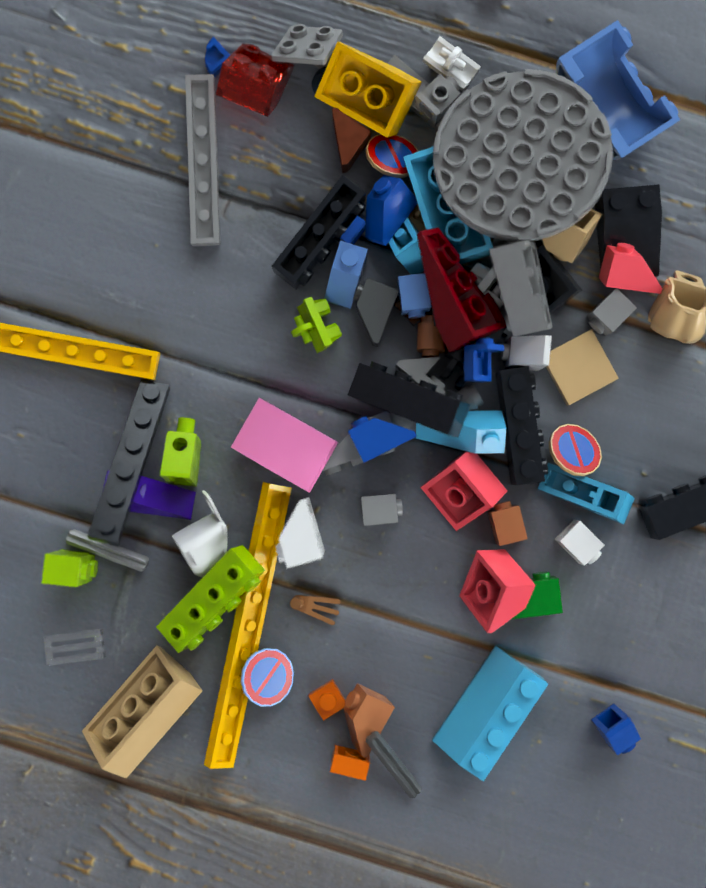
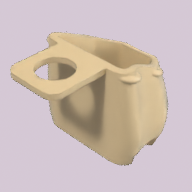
M675 270V278L669 277V279L665 280L661 294H658L650 309L648 321L651 322L650 327L655 332L666 338L676 339L682 343H696L703 337L706 330V288L700 277ZM683 277H686V278H689V279H692V280H693V281H695V282H692V281H689V280H686V279H685V278H683Z

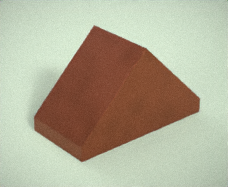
M338 108L332 109V119L342 173H346L368 144L371 131L353 118L342 113Z

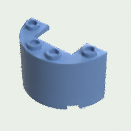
M618 20L559 57L556 64V74L573 81L591 95L593 102L598 106L601 113H604L611 131L612 160H620L680 121L676 106L673 102L668 101L665 95L654 103L652 92L647 86L642 84L638 77L637 68L632 62L627 60L625 54L631 49L633 43L631 42L630 32L627 28L622 27Z

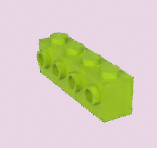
M243 545L231 548L156 628L178 653L188 648L191 651L204 641L202 635L207 630L211 632L223 621L221 616L226 611L231 612L242 602L239 597L245 591L249 593L261 582L259 577L266 570Z

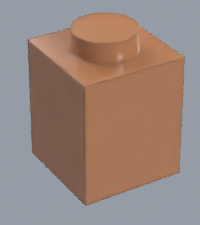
M510 501L495 504V510L487 511L496 545L503 546L528 539L519 505H511Z

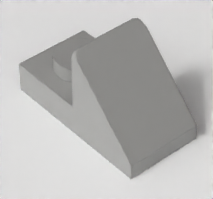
M440 357L400 360L396 364L395 368L412 376L411 382L418 385L421 380L437 385L436 392L445 395L443 390L445 385L432 375L429 378L426 375Z

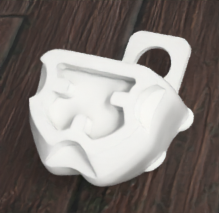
M205 490L201 492L212 513L172 535L193 574L201 578L227 553V527Z

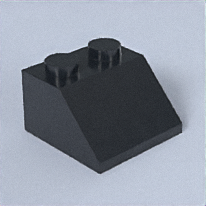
M541 245L537 248L551 315L580 293L582 289L561 262L552 253L548 252L544 245Z

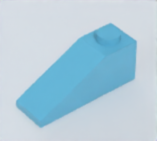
M502 410L468 411L459 437L449 436L416 423V439L475 454L505 452L506 425Z
M551 463L547 464L548 475H544L545 481L540 482L537 489L618 523H625L635 499L628 492L585 476L571 475L563 471L559 466Z

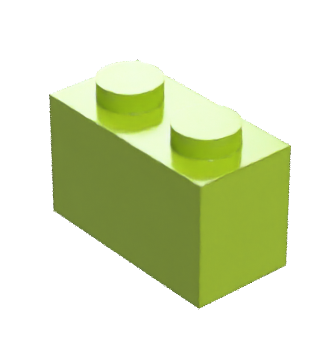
M64 549L46 553L41 584L79 587L91 582L93 577H96L98 571V561L95 560V554Z

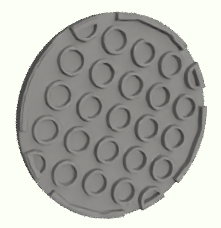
M525 69L523 72L507 73L505 71L483 79V82L470 90L464 91L453 102L442 118L433 147V165L437 186L451 211L463 223L477 232L491 238L513 242L535 241L548 238L563 232L580 221L593 208L603 193L613 159L609 124L604 113H601L598 106L593 102L591 95L579 85L563 76L533 69Z

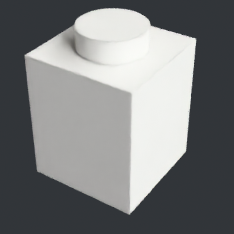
M575 519L554 539L577 563L584 566L587 563L589 565L594 563L601 556L602 552L600 550L605 546L581 521Z

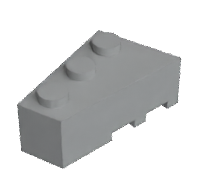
M524 240L489 249L499 283L500 297L507 312L505 321L508 331H512L513 337L553 328L536 243Z

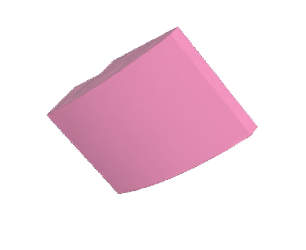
M259 398L231 448L310 493L338 442Z

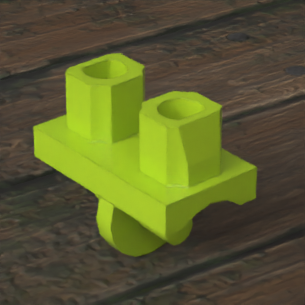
M309 297L304 299L303 303L297 307L300 315L294 318L297 328L293 329L291 334L293 337L302 336L305 344L312 342L317 353L325 351L334 341L342 336L336 323L325 326L321 319L331 313L327 299L313 301V298Z

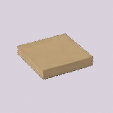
M592 329L550 351L549 365L546 368L567 406L619 379Z

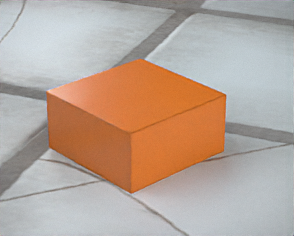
M335 745L330 772L366 781L370 765V755L365 758L356 749Z

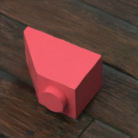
M617 243V246L607 245L598 277L605 287L661 294V285L644 258L635 250L633 245L626 243Z

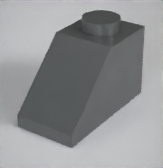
M367 278L364 285H358L353 300L358 301L356 309L372 345L378 347L399 290Z

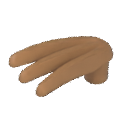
M296 595L291 599V608L330 625H335V621L312 611V609L339 615L338 610L314 603L340 604L341 601L339 599Z

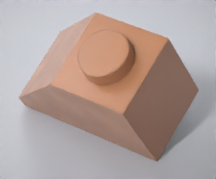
M357 683L354 690L348 694L343 709L352 744L363 757L367 758L372 749L366 743V737L373 731H378L379 734L382 732L395 707L384 695Z

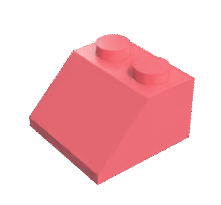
M467 451L455 458L420 487L455 531L491 509L507 492V489L479 455Z
M505 549L477 550L459 596L485 631L493 633L526 608L535 584Z

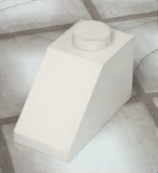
M511 336L507 340V344L503 343L504 351L501 352V360L505 361V368L514 369L529 366V370L539 371L549 365L551 336Z

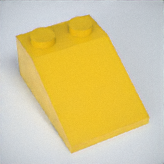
M337 42L314 97L333 108H338L342 113L388 138L398 134L422 81L346 44Z

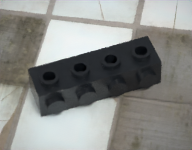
M342 175L272 264L274 273L296 290L300 284L305 286L314 274L311 270L318 262L322 264L331 253L329 247L335 240L340 241L341 236L348 228L347 224L350 220L356 218L357 215L360 217L365 210L366 192Z
M371 361L370 366L359 363L348 396L443 434L459 437L471 405L461 401L463 395L447 389L445 395L436 392L437 385L423 380L420 381L419 385L410 382L412 376L397 370L394 375L386 373V366Z
M529 366L500 370L495 375L500 410L503 412L506 425L505 447L511 485L544 482V475H548V465L546 458L541 456L540 447L544 446V437L542 430L537 428L536 418H540V408L538 401L533 399L532 390L536 389L535 375L530 373Z

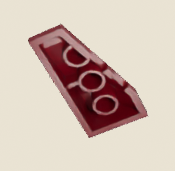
M433 228L417 233L436 327L449 352L461 349L464 345L475 343L476 339H483L505 328L506 322L495 300L489 292L484 295L475 284L478 278L472 271L468 273L459 263V253L439 228Z

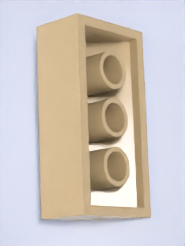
M158 645L82 730L101 769L127 778L203 691L191 673Z

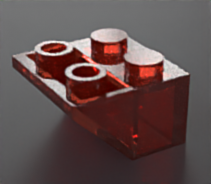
M243 43L222 63L216 95L268 117L277 107L294 65L288 62L272 61V56L260 51V48L256 45Z

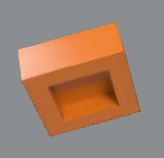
M333 679L308 695L323 721L342 710L345 706L346 700Z

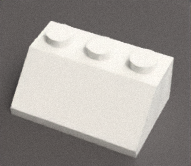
M309 497L299 501L279 537L280 543L276 545L280 563L286 562L287 568L321 559L325 553Z

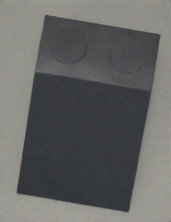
M659 184L604 189L594 205L595 211L602 214L596 226L600 268L607 245L617 246V243H626L635 247V250L644 258L654 276L658 277L662 226Z

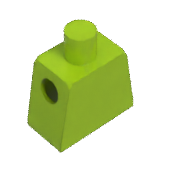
M178 418L177 431L167 432L160 476L168 484L197 487L201 440L194 433V419ZM183 446H187L184 450L180 451Z

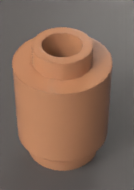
M433 315L421 317V323H418L417 352L422 353L424 358L439 357V353L445 352V344L442 341L439 330L434 326Z

